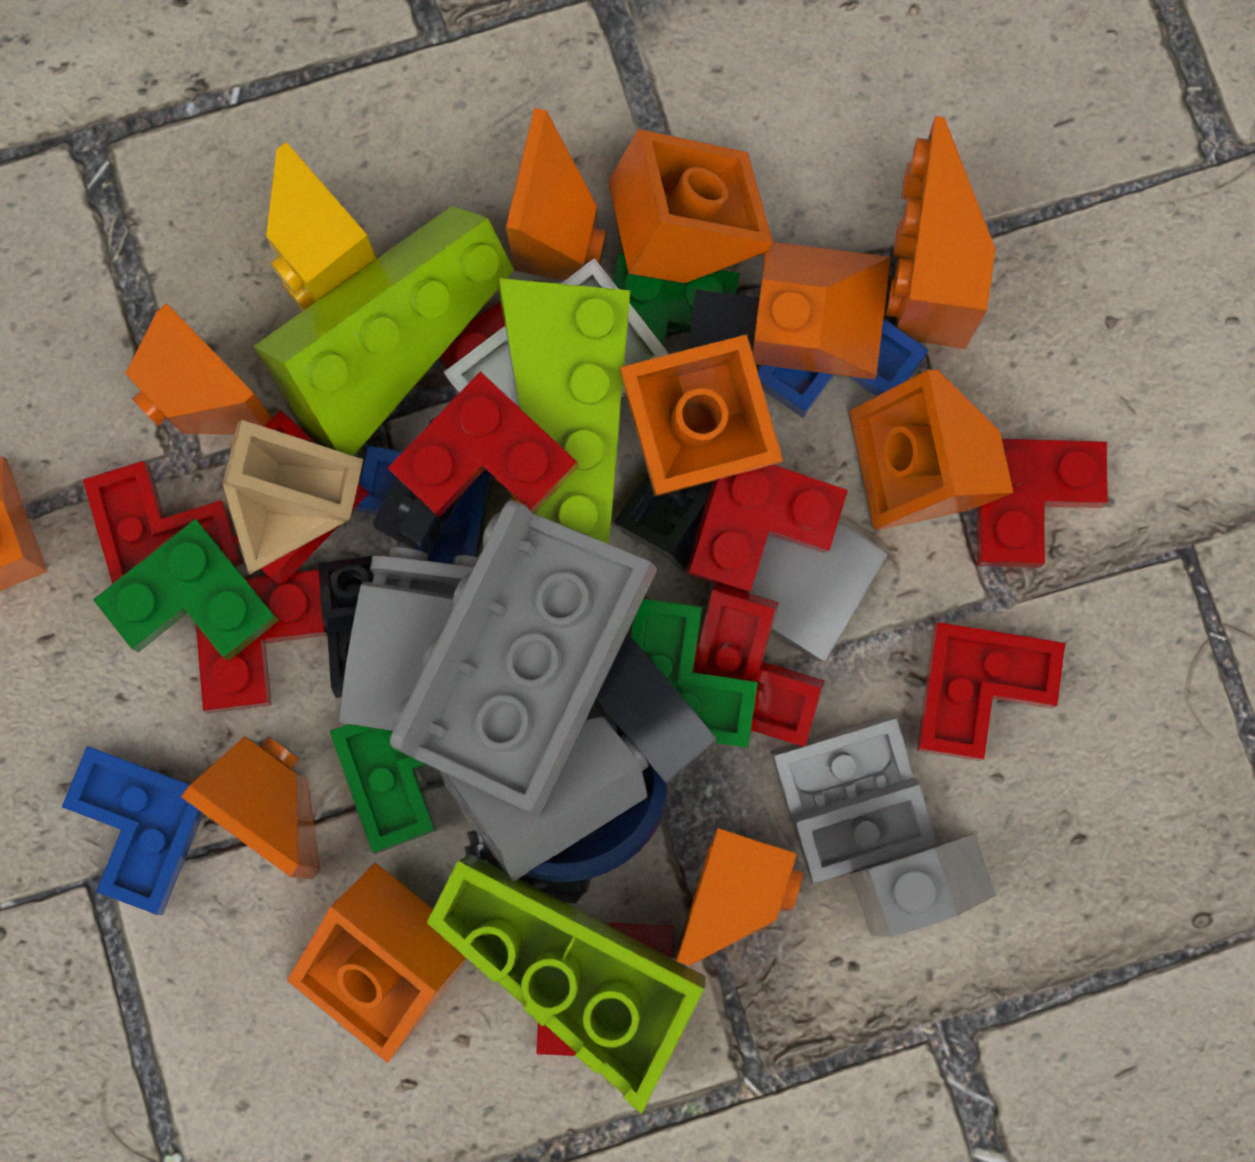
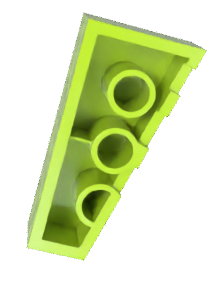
M451 206L253 347L306 433L318 445L354 456L499 289V278L507 279L513 273L514 268L487 217Z
M499 278L500 300L518 407L579 464V467L535 514L609 544L623 384L619 369L624 366L630 290Z
M470 853L458 860L426 923L491 981H497L524 1006L522 1009L542 1026L545 1024L576 1052V1057L595 1074L599 1072L623 1094L622 1098L642 1115L705 989L706 976L520 879L511 882L503 870Z

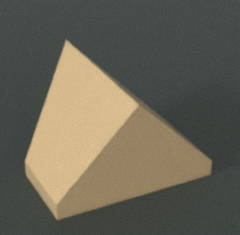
M245 420L237 422L222 485L249 575L341 524L350 521L363 459Z

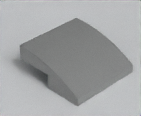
M839 522L830 551L824 553L768 535L750 594L779 602L771 632L813 660L826 662L886 558L887 553ZM712 583L706 594L711 596L712 590L717 584Z
M365 581L361 584L348 649L339 722L392 731V720L398 706L406 697L411 696L423 672V657L429 643L434 637L442 633L453 611L454 595Z
M893 714L810 738L805 747L791 744L770 751L792 825L813 884L937 845L921 786L913 777L898 720Z

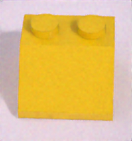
M287 141L277 148L266 237L277 257L270 262V265L283 281L281 285L297 306L304 311L377 258L368 235Z

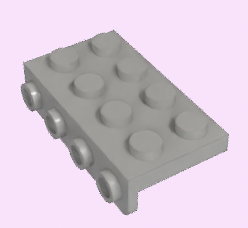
M509 500L502 512L496 514L488 523L483 536V550L472 573L464 576L459 582L453 596V611L442 633L432 639L424 653L422 662L423 672L411 696L406 697L400 703L392 720L393 733L390 739L391 747L539 817L654 578L657 568L651 561L533 514L524 504Z

